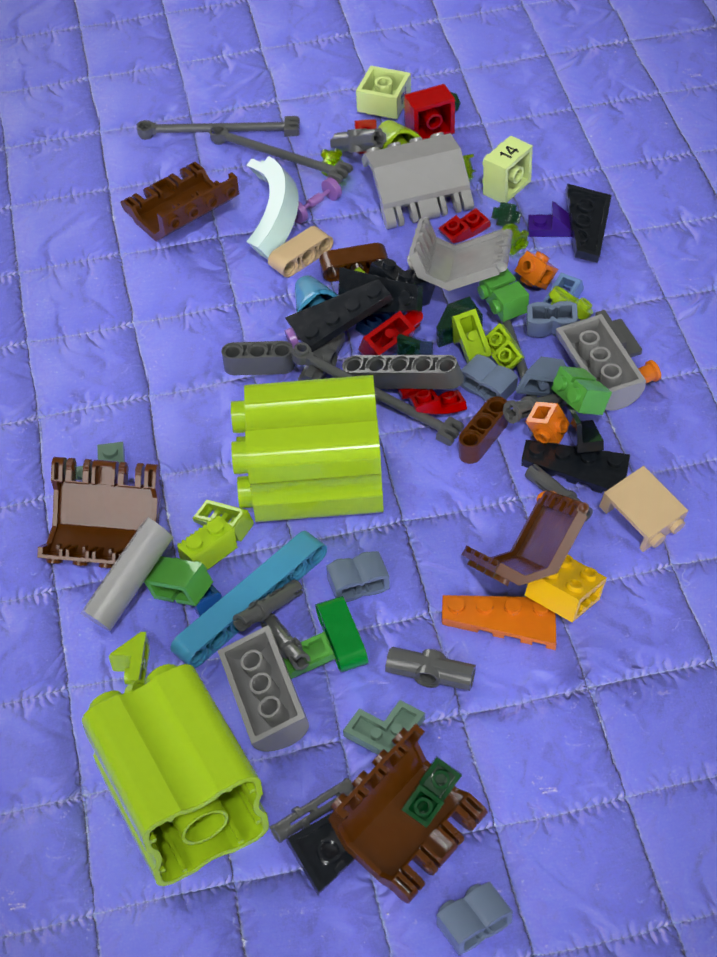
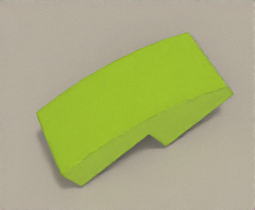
M499 323L486 335L490 350L493 353L491 356L499 366L512 370L525 358L520 347L503 324Z

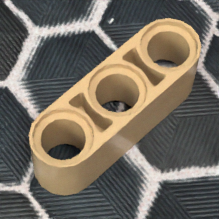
M311 226L273 250L268 257V265L284 277L289 278L319 259L322 253L331 250L334 242L333 238L318 227Z

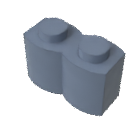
M561 301L552 305L546 302H535L527 305L526 328L528 336L537 338L546 337L551 334L557 336L556 328L578 322L577 304L574 302Z
M477 354L461 369L464 381L460 386L472 394L479 395L485 401L494 396L507 399L517 388L518 376L514 371L496 365L489 357Z
M378 551L363 552L353 559H336L326 566L327 579L334 597L343 596L346 602L356 600L363 595H376L390 588L389 574Z
M491 882L483 885L475 884L467 890L464 898L456 901L449 900L440 907L437 914V926L457 954L461 955L475 948L486 938L499 933L512 923L513 911Z

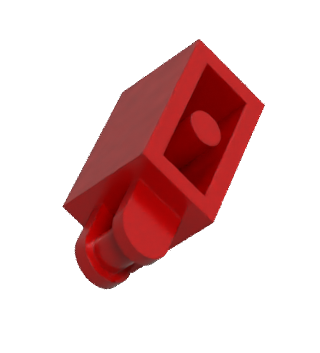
M401 311L397 312L364 336L358 350L362 355H392L411 341L415 330L423 319V313L408 312L403 315Z

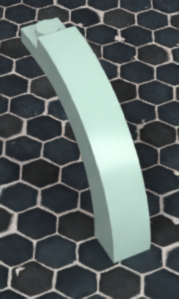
M269 156L265 161L261 160L259 162L251 159L247 164V167L260 180L269 183V200L265 213L255 231L246 241L260 256L268 259L273 250L286 242L294 225L299 204L296 183L282 166Z

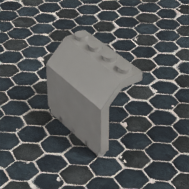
M427 216L419 219L410 252L407 256V262L410 269L415 270L418 278L451 291L497 276L500 272L506 271L513 231L511 229H501L454 245L436 237Z

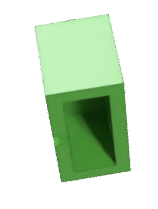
M508 268L497 276L479 281L477 290L480 298L486 300L493 314H497L503 322L527 313L529 293L519 281H516V278Z
M560 366L551 387L574 410L584 414L603 415L612 394L601 382L596 381V378L587 370L576 367Z
M161 556L144 583L154 599L170 602L176 600L177 603L197 606L212 585L213 580L207 572L206 566L199 561Z

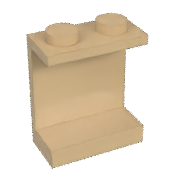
M644 465L604 492L599 505L606 514L616 508L644 537L640 546L643 552L651 546L653 548L658 547L669 533L676 534L685 525L684 519L688 513V510Z

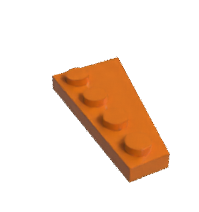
M443 595L442 625L472 632H479V630L491 632L494 637L504 639V636L520 639L521 643L532 645L535 642L546 645L548 649L556 650V613L528 597Z

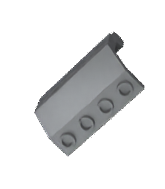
M443 132L432 134L431 138L422 140V137H417L409 140V143L401 145V142L389 144L388 148L379 149V147H373L366 150V153L361 158L363 167L369 165L373 172L380 199L381 214L386 229L395 228L397 224L398 226L404 225L405 220L401 209L403 207H408L410 219L413 223L427 216L429 219L440 217V214L442 216L447 215L448 207L445 198L450 196L456 213L462 212V210L474 209L470 182L461 148L451 133L444 135Z

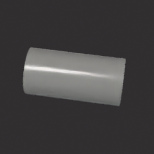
M602 314L556 328L557 338L576 368H584L596 378V381L601 382L612 392L605 408L606 410L613 411L625 408L641 396L646 386V380Z
M148 517L140 525L80 614L100 627L111 631L172 541L173 536Z
M267 625L218 650L251 744L261 751H276L299 741L306 734L309 722L271 627Z

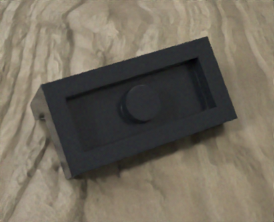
M568 404L567 419L570 423L568 434L577 453L604 450V440L594 421H580L576 411Z

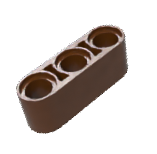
M370 243L325 251L321 254L319 261L324 279L335 282L339 281L340 267L350 270L360 267L368 274L371 262L389 258L383 244Z
M499 396L489 398L460 433L459 458L464 463L474 464L478 462L507 427L508 421L503 414V407L505 402H507L505 398Z

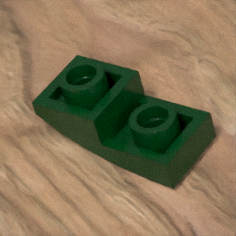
M436 756L401 810L427 828L445 803L444 800L462 774Z

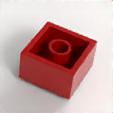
M445 84L404 95L405 127L417 132L422 137V140L431 138L432 134L443 132L444 135L455 134V98Z

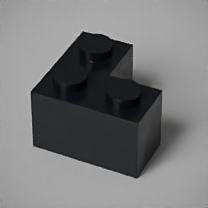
M387 258L371 262L368 274L422 286V306L430 303L435 285L418 278L415 270L404 271L396 265L395 261Z

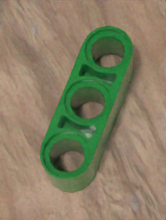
M340 596L315 604L320 625L336 657L335 662L340 673L368 664L364 644L344 597Z

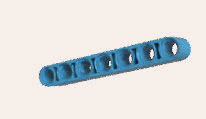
M307 531L297 534L178 634L170 646L171 652L185 664H190L194 668L200 666L240 632L233 624V621H236L233 620L235 614L247 609L254 600L263 599L293 579L299 581L323 560L327 553V546Z

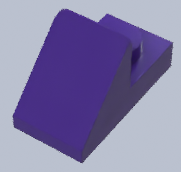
M552 201L551 215H528V237H572L569 213Z

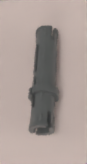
M533 464V466L531 465L527 469L525 477L537 485L543 492L553 491L581 501L577 498V494L574 491L564 488L537 464ZM590 507L586 514V521L591 517L593 513V510Z
M293 579L263 599L254 600L247 609L233 616V620H236L233 621L234 626L239 631H245L256 622L265 621L272 612L303 594L301 583Z
M271 613L264 622L260 623L261 627L263 628L267 625L271 627L282 656L285 659L288 658L296 670L307 668L309 665L307 661H310V656L302 649L301 642L296 637L293 638L277 616Z
M345 778L342 782L320 794L304 806H296L291 810V814L276 824L271 825V833L277 842H283L289 836L308 827L310 823L333 810L330 806L343 792L348 796L355 789L351 785L352 782ZM336 795V798H334L327 804L323 805L322 807L317 808V806H319L326 800ZM310 812L308 816L304 817L294 825H290V823H292L293 821L297 820L304 814Z

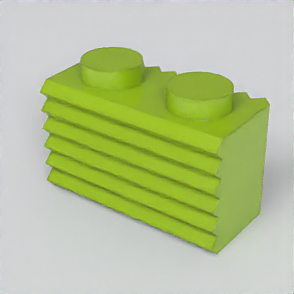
M215 516V519H211L210 522H207V525H203V528H199L198 531H194V534L186 537V540L177 543L180 559L199 561L208 570L238 548L234 528L222 517Z

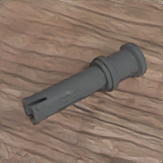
M556 393L537 398L525 396L520 401L509 400L505 402L503 414L509 423L514 424L519 422L520 419H527L536 402L558 403L560 407L567 406L568 403Z

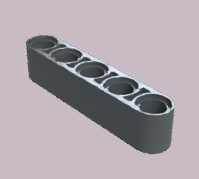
M354 355L348 357L342 364L343 370L353 376L373 375L374 387L378 389H455L464 381V375L457 359L452 355Z

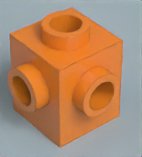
M526 251L519 259L514 271L521 275L520 280L530 287L535 285L546 290L558 269L548 262L550 258L540 251H537L536 254Z
M536 402L525 421L535 439L541 443L560 444L570 425L559 404Z

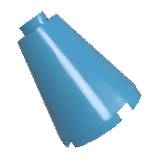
M309 275L302 276L295 283L296 312L334 298L338 294L316 278Z

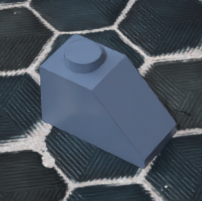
M541 356L525 372L515 389L516 392L537 396L555 393L551 387L559 367L566 366L564 360Z

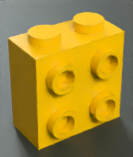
M567 554L557 574L527 583L525 596L568 621L574 622L600 600L607 577L598 573L594 568L587 567L574 560L572 556Z

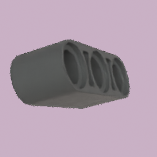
M287 341L228 343L221 350L224 370L229 375L289 373L295 367V363L291 358L293 346Z

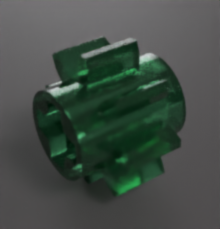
M500 202L498 208L493 207L491 218L497 220L496 226L512 229L514 223H520L521 213L516 211L517 205Z

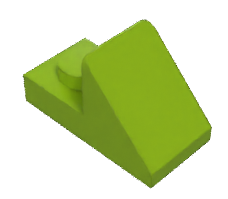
M476 309L452 317L454 344L460 342L466 362L469 363L477 354L490 357L492 352Z
M139 632L109 655L112 670L124 671L125 684H131L137 680H146L150 652L146 632Z

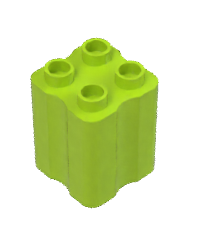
M373 375L244 385V400L231 401L233 433L245 432V436L236 437V441L231 442L234 474L248 473V476L237 477L239 508H253L255 522L384 512L380 443Z
M162 665L154 669L147 676L145 685L124 694L119 691H108L97 696L91 702L89 709L82 717V725L94 750L93 757L97 769L157 885L168 886L197 872L212 860L234 853L259 840L269 828L268 817L260 802V798L263 795L261 780L192 665Z

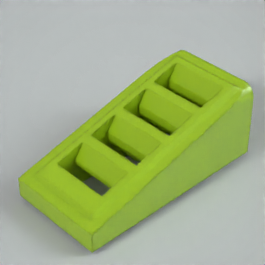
M207 499L192 518L194 522L203 526L207 525V522H210L211 519H215V516H221L234 528L237 541H242L254 524L248 510Z

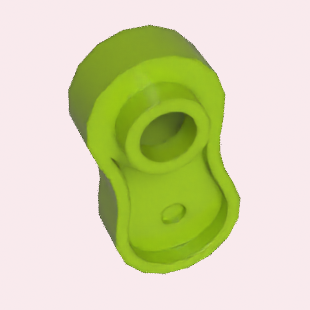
M555 286L549 293V297L552 300L551 305L561 301L576 303L578 318L581 320L590 318L593 314L592 304L583 297L579 299L559 286Z

